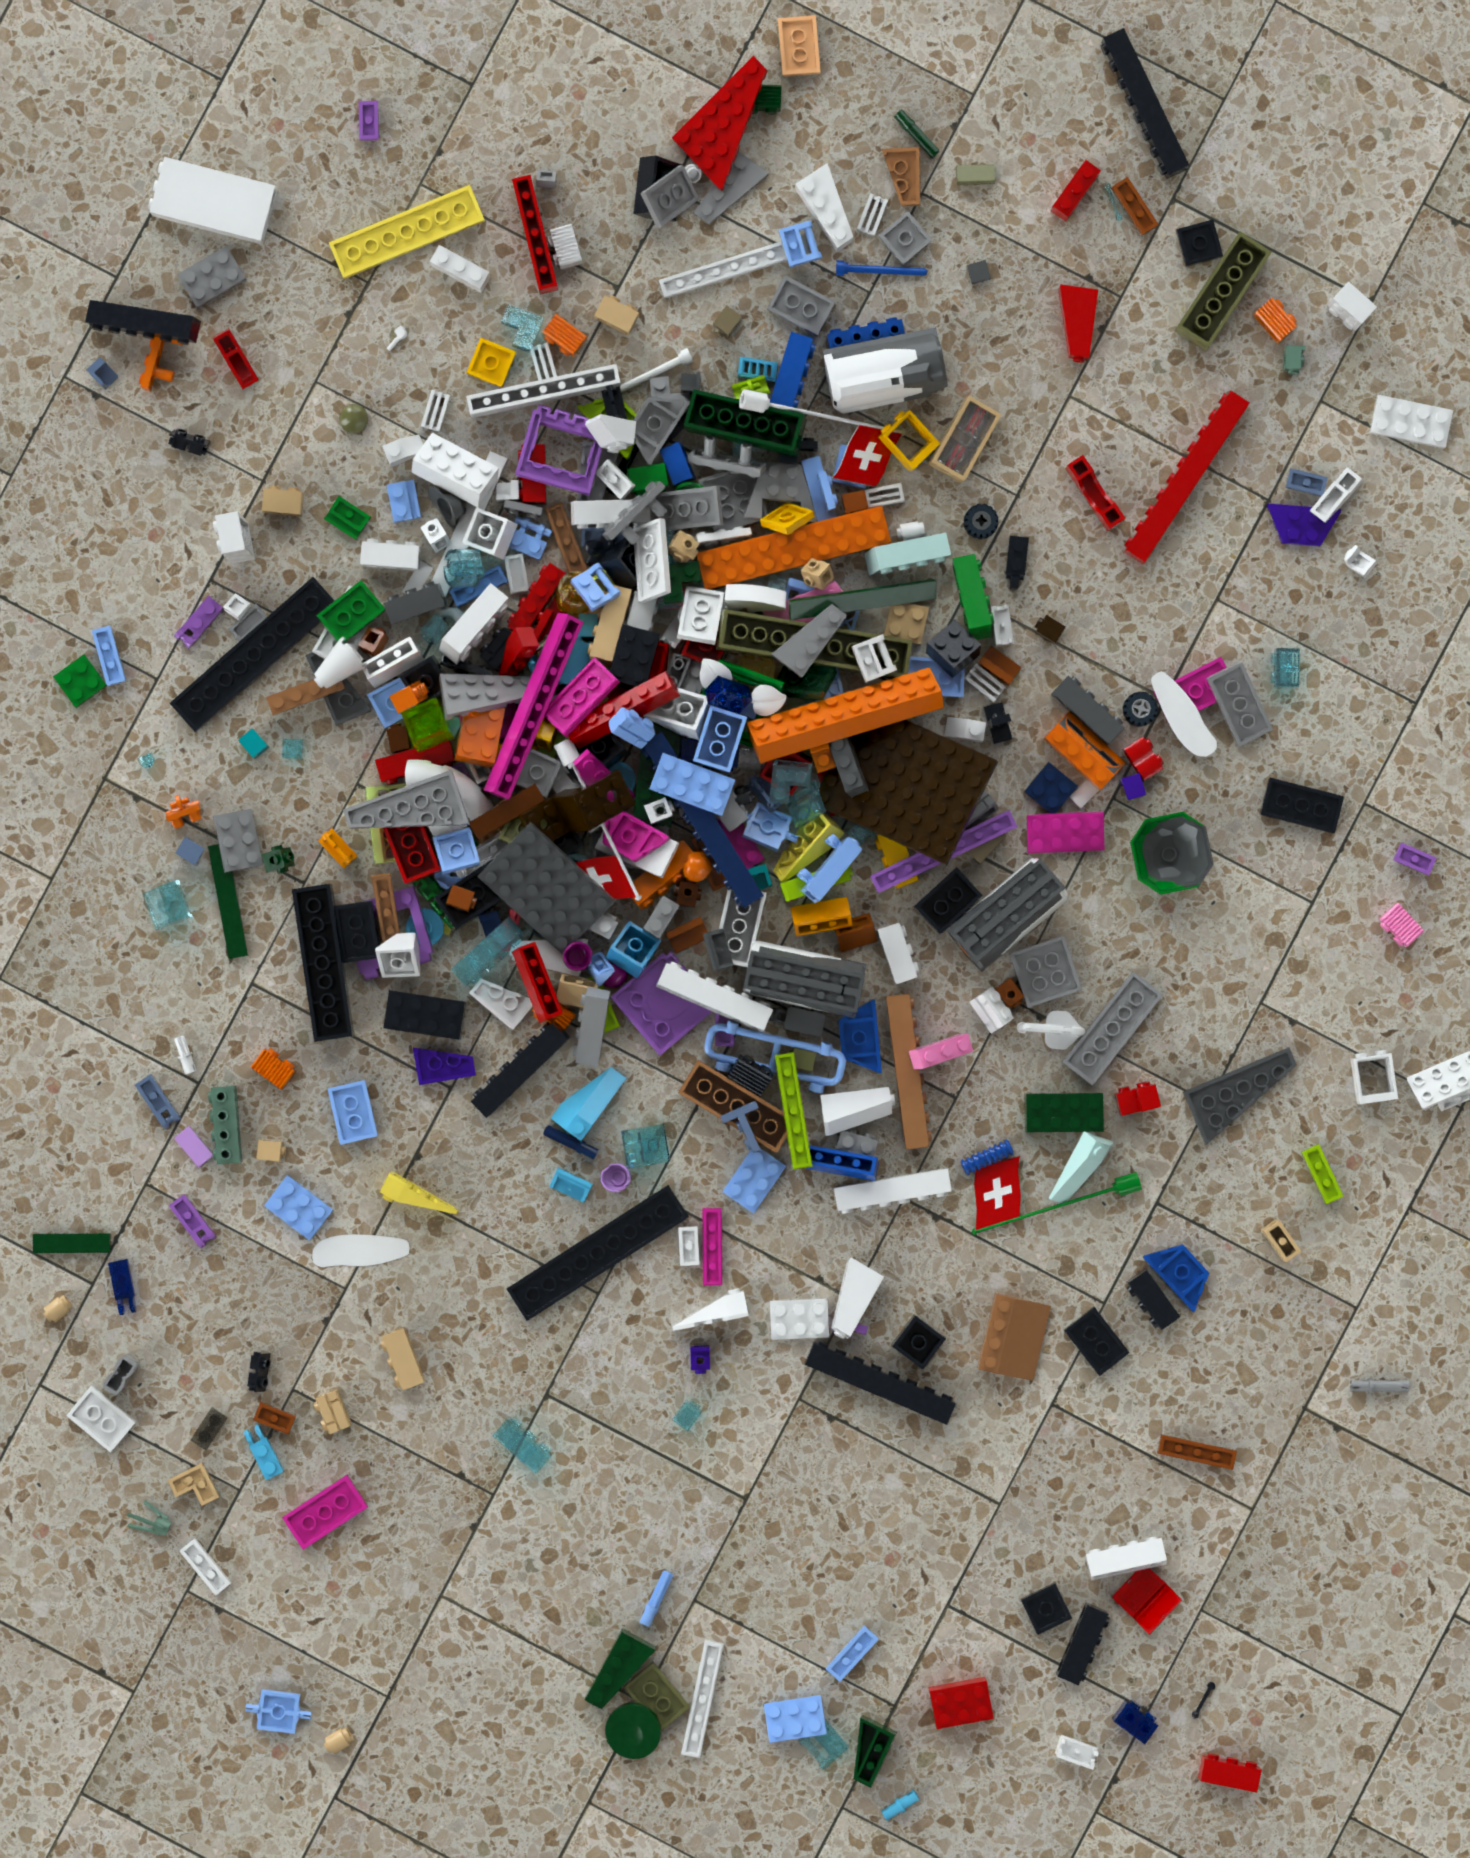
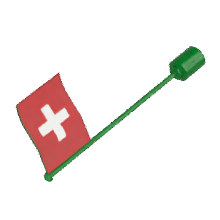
M1020 1156L986 1166V1168L982 1167L981 1170H976L974 1189L977 1214L976 1227L972 1230V1234L976 1236V1233L1114 1191L1115 1194L1119 1193L1120 1197L1142 1190L1137 1172L1114 1178L1115 1182L1112 1183L1111 1188L1019 1216L1021 1192L1018 1167Z

